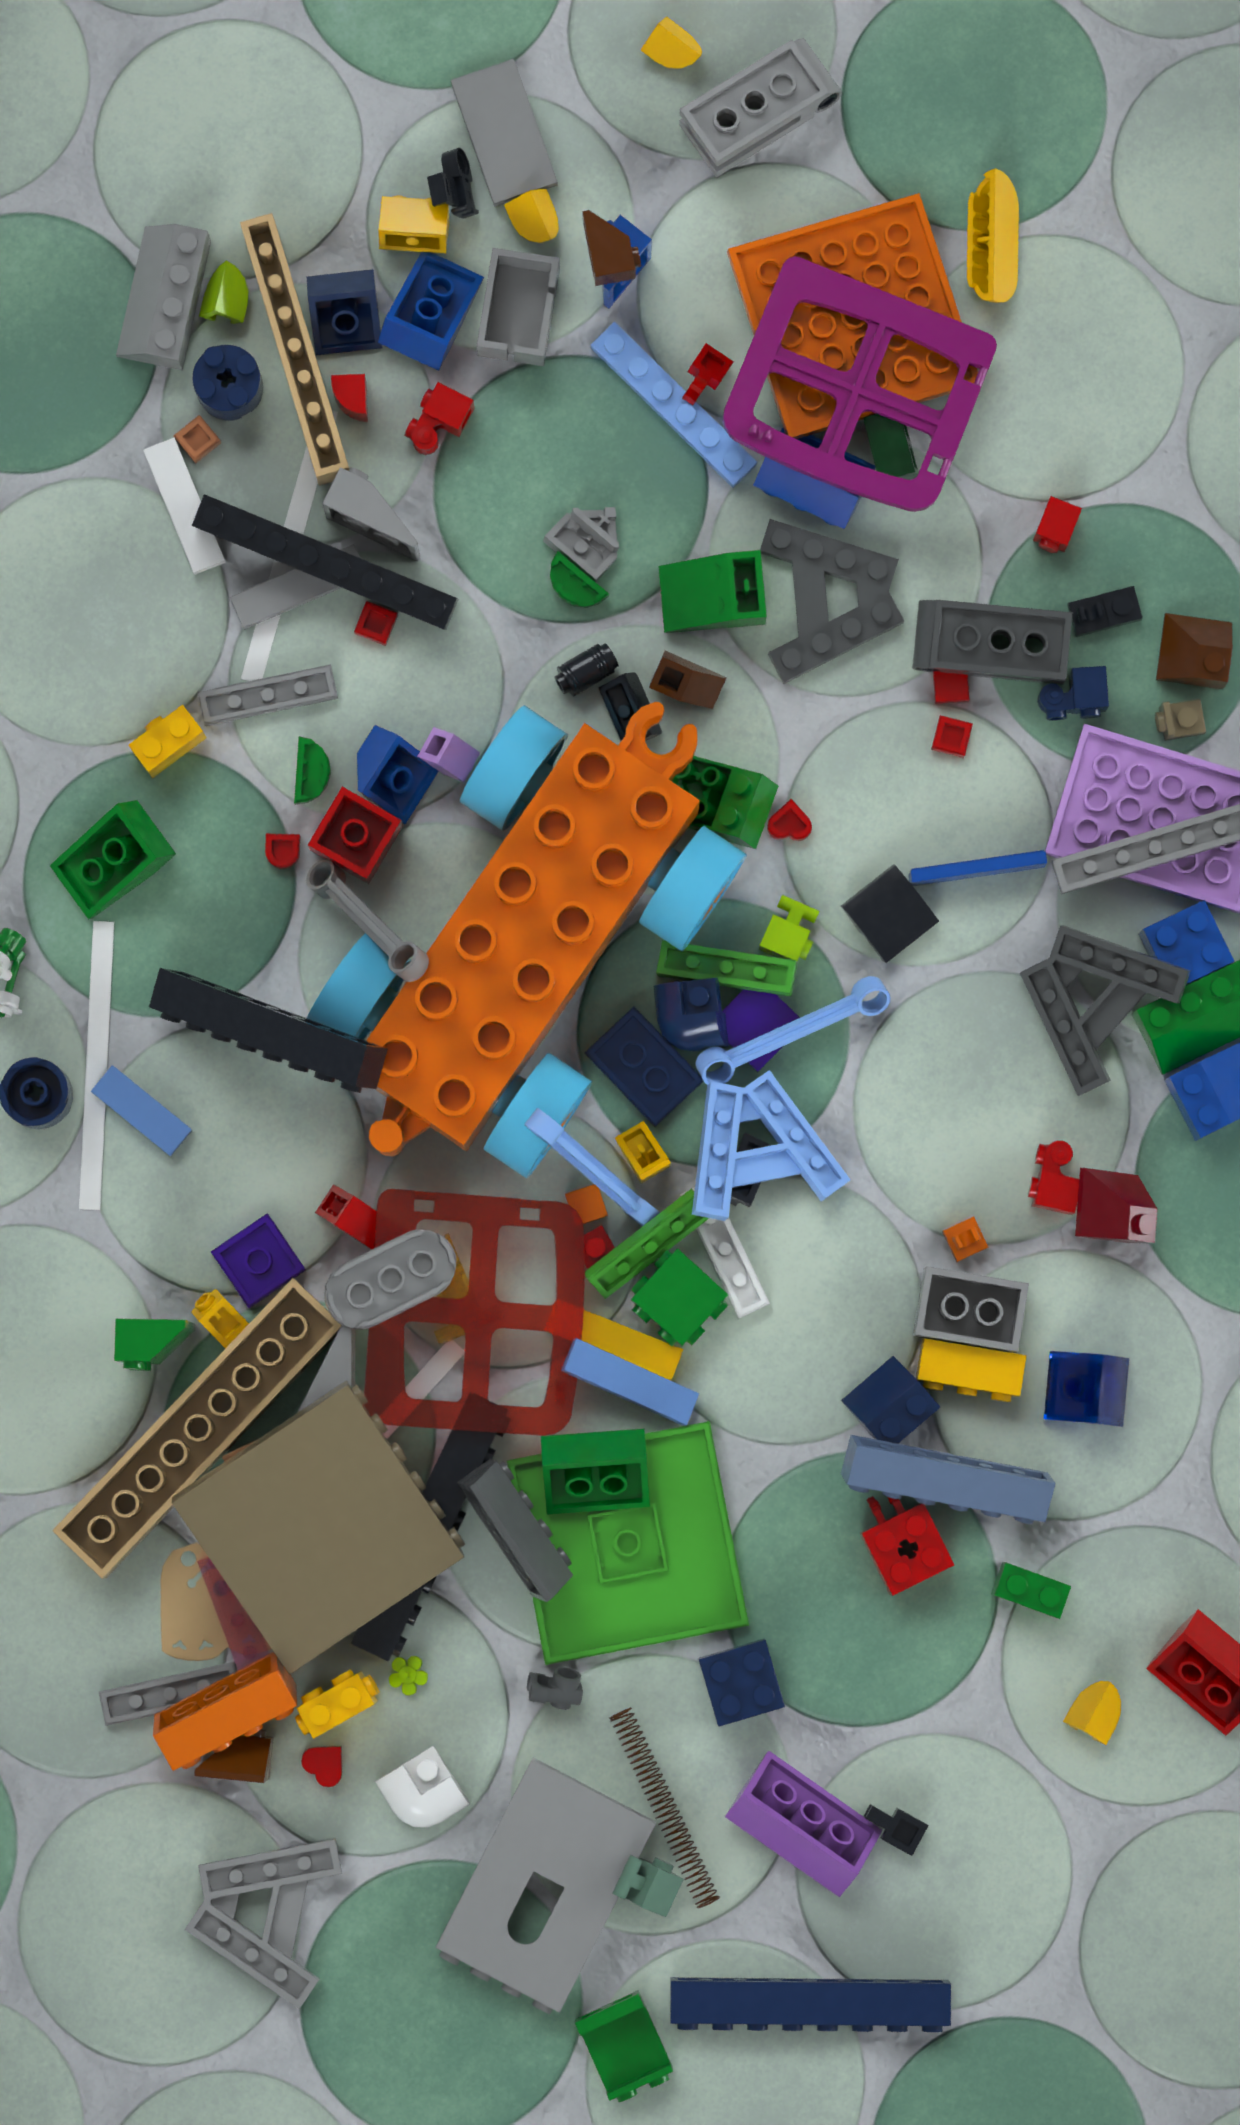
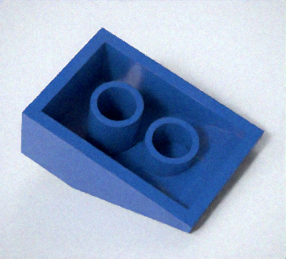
M421 252L385 317L378 343L439 371L457 337L484 277L434 253Z
M1240 1042L1164 1080L1195 1141L1240 1119Z

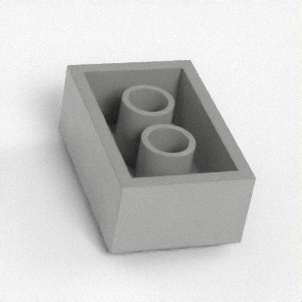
M926 1266L923 1269L913 1336L1016 1353L1019 1349L1029 1283Z

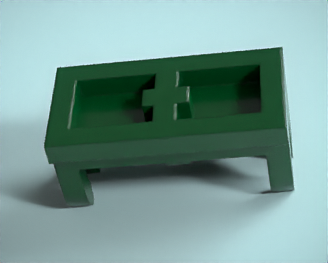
M879 414L864 417L863 420L876 471L907 480L916 478L919 471L907 426Z

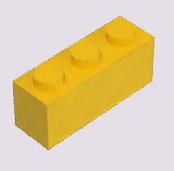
M924 1338L921 1342L916 1379L923 1381L925 1389L943 1391V1386L947 1385L957 1387V1394L977 1397L978 1391L991 1393L990 1399L1011 1402L1012 1396L1019 1397L1021 1394L1027 1355Z

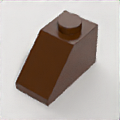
M590 210L582 211L583 226L595 286L635 279L636 267H641L638 247H631L628 235Z

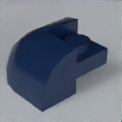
M718 978L685 982L675 981L653 986L657 1022L662 1035L671 1045L687 1051H701L710 1047H729L726 1015L722 1013Z

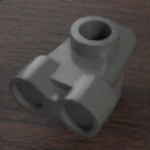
M566 1667L556 1668L553 1677L530 1672L527 1679L529 1701L539 1703L550 1702L553 1707L562 1710L570 1709L571 1704L580 1705L583 1696V1689L580 1683L581 1674L576 1670Z

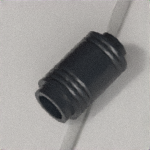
M606 643L601 646L596 644L594 647L558 666V675L554 676L563 694L569 692L574 697L614 674V669L619 667Z

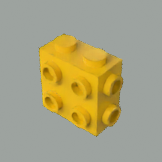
M350 1669L331 1680L334 1687L324 1692L320 1686L300 1697L303 1704L296 1708L299 1714L295 1716V1720L304 1735L310 1733L314 1739L376 1704L378 1700L375 1695L380 1693L370 1674L365 1677L362 1671L354 1675Z

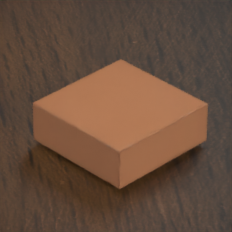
M200 415L173 435L195 464L221 444V440Z

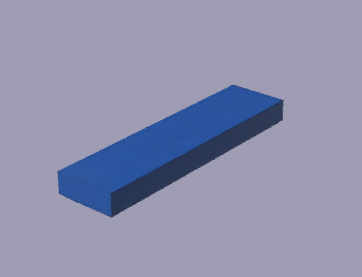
M1040 850L914 868L910 870L908 877L912 886L1039 869L1046 866L1047 856L1046 851Z

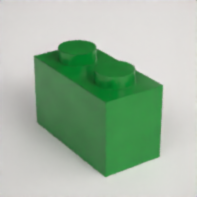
M1002 1562L991 1595L1060 1619L1071 1586L1007 1562Z

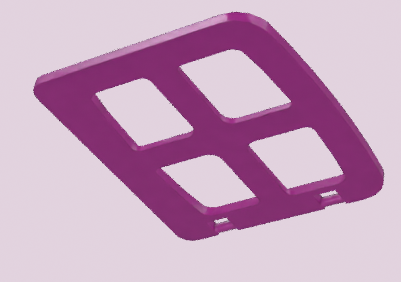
M790 257L781 268L724 408L722 419L724 429L730 438L739 444L811 478L889 506L910 512L922 511L934 504L942 490L996 352L997 343L995 338L987 332L801 257ZM805 302L828 308L867 323V331L850 370L844 372L836 370L782 347V338L797 304ZM900 335L940 354L957 365L958 374L944 409L935 410L878 386L876 374L892 336ZM968 365L979 369L974 383L963 379ZM773 372L834 397L836 408L820 447L814 448L756 419L753 412L768 374ZM866 411L874 412L924 432L931 437V443L916 478L907 480L891 476L845 460V452L862 413ZM933 456L944 460L938 475L927 471Z

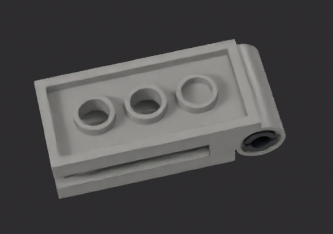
M804 38L795 41L790 40L680 108L682 119L679 120V125L717 178L814 118V112L819 113L830 108L840 99L842 91ZM722 125H730L731 127H722Z

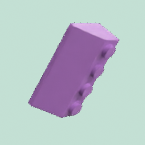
M770 1751L765 1754L725 1815L728 1820L838 1897L843 1894L857 1877L883 1831Z

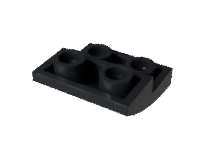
M894 864L841 905V908L857 930L865 936L885 963L939 922L923 898Z

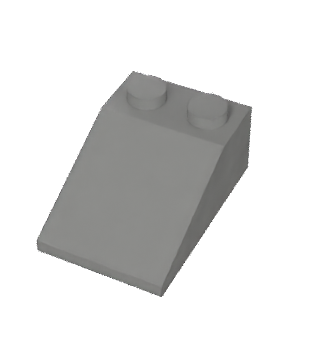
M340 467L322 503L326 518L418 561L420 552L417 540L375 486L367 480L369 476L356 468L350 467L349 471Z
M341 1325L299 1411L346 1380L351 1387L355 1386V1329Z

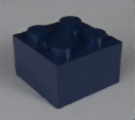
M765 1639L698 1658L718 1727L785 1707Z

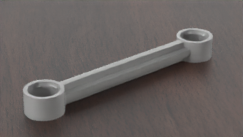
M328 859L316 862L307 874L306 882L308 887L324 899L331 898L389 956L388 966L390 970L406 982H413L422 977L428 968V955L414 943L409 941L403 942L345 884L346 875L343 870ZM330 874L328 880L322 884L324 879ZM413 956L412 961L404 968L406 961Z

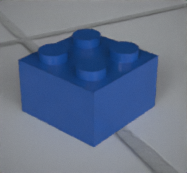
M1205 900L1142 929L1138 934L1149 956L1191 970L1186 986L1235 962Z

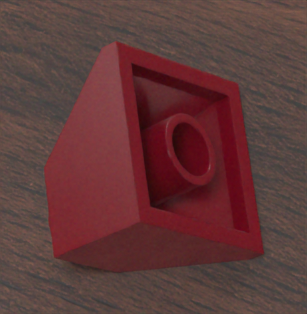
M1080 1168L1075 1236L1123 1243H1155L1157 1207L1140 1177L1134 1174Z

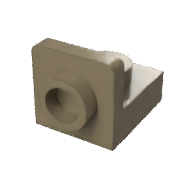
M1200 699L1172 704L1169 701L1162 702L1159 712H1155L1158 733L1163 732L1165 741L1206 733Z

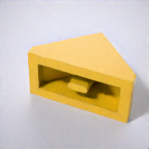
M644 1121L615 1137L617 1144L641 1184L671 1167L669 1158Z

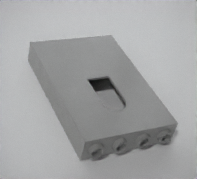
M533 1757L435 1947L441 1950L439 1956L455 1965H458L459 1961L472 1967L470 1972L485 1981H489L492 1977L502 1982L501 1989L515 1997L520 1998L522 1993L534 1999L532 2005L543 2012L551 2014L552 2010L560 2013L619 1898L612 1893L630 1855L637 1858L640 1857L656 1825V1821ZM536 1872L565 1888L538 1939L529 1944H521L510 1936L508 1921L532 1873Z

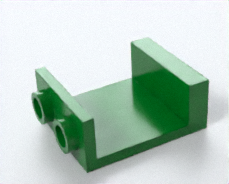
M639 1990L575 2019V2025L580 2036L585 2041L605 2086L609 2101L617 2098L618 2102H623L637 2095L636 2089L649 2083L650 2088H653L669 2080L668 2074L673 2072V2066Z

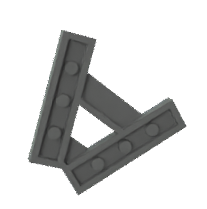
M769 520L760 548L761 554L792 563L798 638L768 653L783 684L904 623V619L889 593L899 559L782 522ZM824 574L855 583L857 586L858 607L831 621L828 620Z
M1061 925L1050 957L1020 972V975L1077 1095L1080 1096L1111 1081L1097 1049L1142 997L1149 993L1177 1004L1180 1003L1191 970ZM1085 970L1113 980L1088 1010L1080 1016L1067 989L1076 977Z

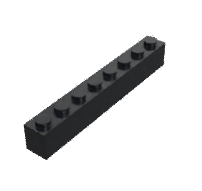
M205 494L192 523L193 527L444 630H447L459 600L449 594Z
M159 969L149 1004L150 1008L162 1012L160 1016L162 1019L180 1023L181 1020L186 1021L185 1027L202 1033H205L207 1029L212 1031L211 1037L224 1042H231V1039L238 1041L237 1048L250 1052H256L259 1049L263 1051V1058L276 1062H282L285 1059L289 1061V1068L302 1072H308L311 1069L315 1071V1078L327 1082H334L335 1079L342 1081L341 1088L361 1093L362 1088L377 1089L388 1050L385 1047L178 970Z
M469 1392L426 1483L427 1488L423 1490L428 1501L430 1502L435 1499L444 1511L446 1517L441 1520L447 1529L450 1530L454 1527L457 1532L467 1513L461 1510L466 1497L456 1482L489 1459H493L496 1450L491 1448V1445L496 1435L503 1437L511 1418L506 1417L508 1409L472 1392ZM436 1577L358 1628L351 1644L386 1661H390L392 1655L399 1657L407 1641V1638L402 1637L407 1623L414 1626L422 1609L421 1606L416 1604L422 1592L429 1594Z

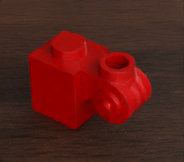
M437 382L434 390L428 389L420 403V407L424 408L419 420L413 418L410 421L404 436L413 441L415 450L420 454L430 455L434 453L439 446L436 431L444 429L460 437L475 409L474 400Z
M1057 1140L1049 1145L1039 1144L1035 1164L1041 1165L1038 1178H1031L1028 1190V1197L1033 1198L1032 1207L1068 1215L1075 1214L1078 1202L1079 1179L1065 1176L1060 1170V1167L1069 1163L1073 1157V1150L1067 1142Z

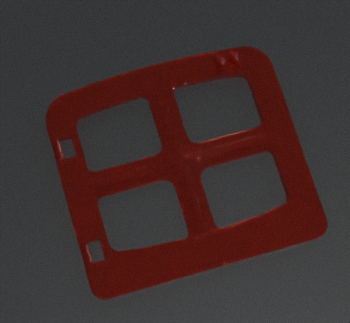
M387 1189L382 1192L377 1200L374 1248L411 1230H415L421 1220L468 1223L472 1227L469 1287L465 1297L460 1299L432 1297L374 1327L368 1328L364 1395L369 1402L364 1404L369 1414L372 1416L377 1413L383 1423L389 1426L534 1436L553 1435L564 1429L572 1416L577 1378L562 1372L561 1369L573 1339L578 1338L582 1340L585 1288L584 1228L578 1212L569 1204L558 1201L403 1189ZM414 1199L434 1201L433 1213L414 1211ZM520 1208L539 1209V1221L520 1219ZM502 1226L541 1228L550 1230L553 1233L556 1257V1295L554 1304L509 1303L497 1299L495 1296L498 1233ZM407 1322L450 1324L463 1328L465 1332L462 1394L459 1401L413 1399L407 1395L404 1375V1326ZM505 1328L546 1331L552 1334L553 1343L544 1401L539 1407L494 1405L488 1401L491 1340L495 1330Z

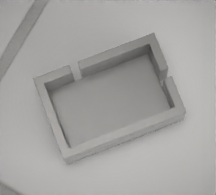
M492 248L477 340L478 356L508 361V355L510 354L514 355V362L544 366L554 309V298L560 272L559 258Z

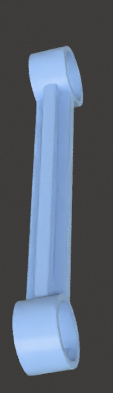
M874 976L862 978L853 986L851 995L728 1051L721 1047H710L704 1050L697 1057L696 1068L707 1085L711 1081L725 1084L734 1075L736 1067L857 1012H861L866 1016L880 1014L888 1007L890 994L879 978ZM879 991L878 995L872 1000L862 1001L870 992ZM724 1062L719 1069L707 1072V1069L712 1064Z
M536 1108L524 1125L530 1131L550 1145L618 1204L638 1224L644 1226L660 1213L637 1195L542 1110Z

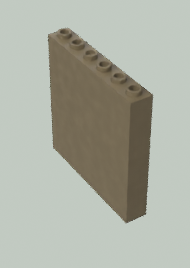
M347 1380L172 1497L173 1506L289 1675L464 1558L461 1549L465 1545L463 1539L454 1527L450 1530L447 1529L441 1520L446 1515L435 1499L430 1502L422 1492L427 1487L417 1471L409 1473L403 1464L407 1460L406 1455L397 1442L390 1445L383 1434L388 1431L387 1427L377 1413L372 1416L369 1414L364 1406L369 1401L357 1384L351 1387Z

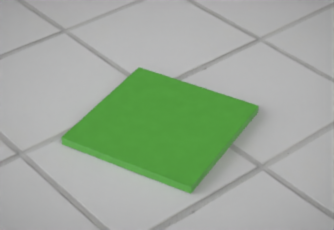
M710 1421L645 1434L650 1507L547 1515L542 1454L507 1460L508 1468L515 1478L511 1483L517 1492L523 1490L534 1506L530 1509L531 1513L537 1521L542 1519L553 1534L549 1540L555 1549L561 1547L572 1563L568 1568L573 1576L551 1600L545 1602L533 1597L545 1665L749 1626Z

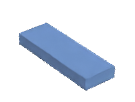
M113 1065L91 1090L95 1096L170 1157L192 1132L191 1128Z

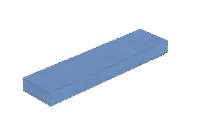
M578 1338L573 1339L561 1369L564 1373L682 1426L688 1424L699 1393Z

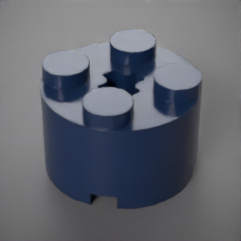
M234 345L212 346L205 350L195 364L192 377L193 386L200 404L211 416L220 420L233 421L242 418V416L250 411L252 412L259 405L263 395V381L255 358L246 350ZM233 378L234 383H229L228 387L224 388L222 381Z
M31 1057L17 1061L7 1070L0 1084V1102L5 1112L13 1120L31 1129H46L59 1123L70 1112L73 1100L72 1085L67 1075L58 1066L48 1060ZM34 1086L44 1090V1093L40 1095L39 1101L29 1097V1094L34 1092Z

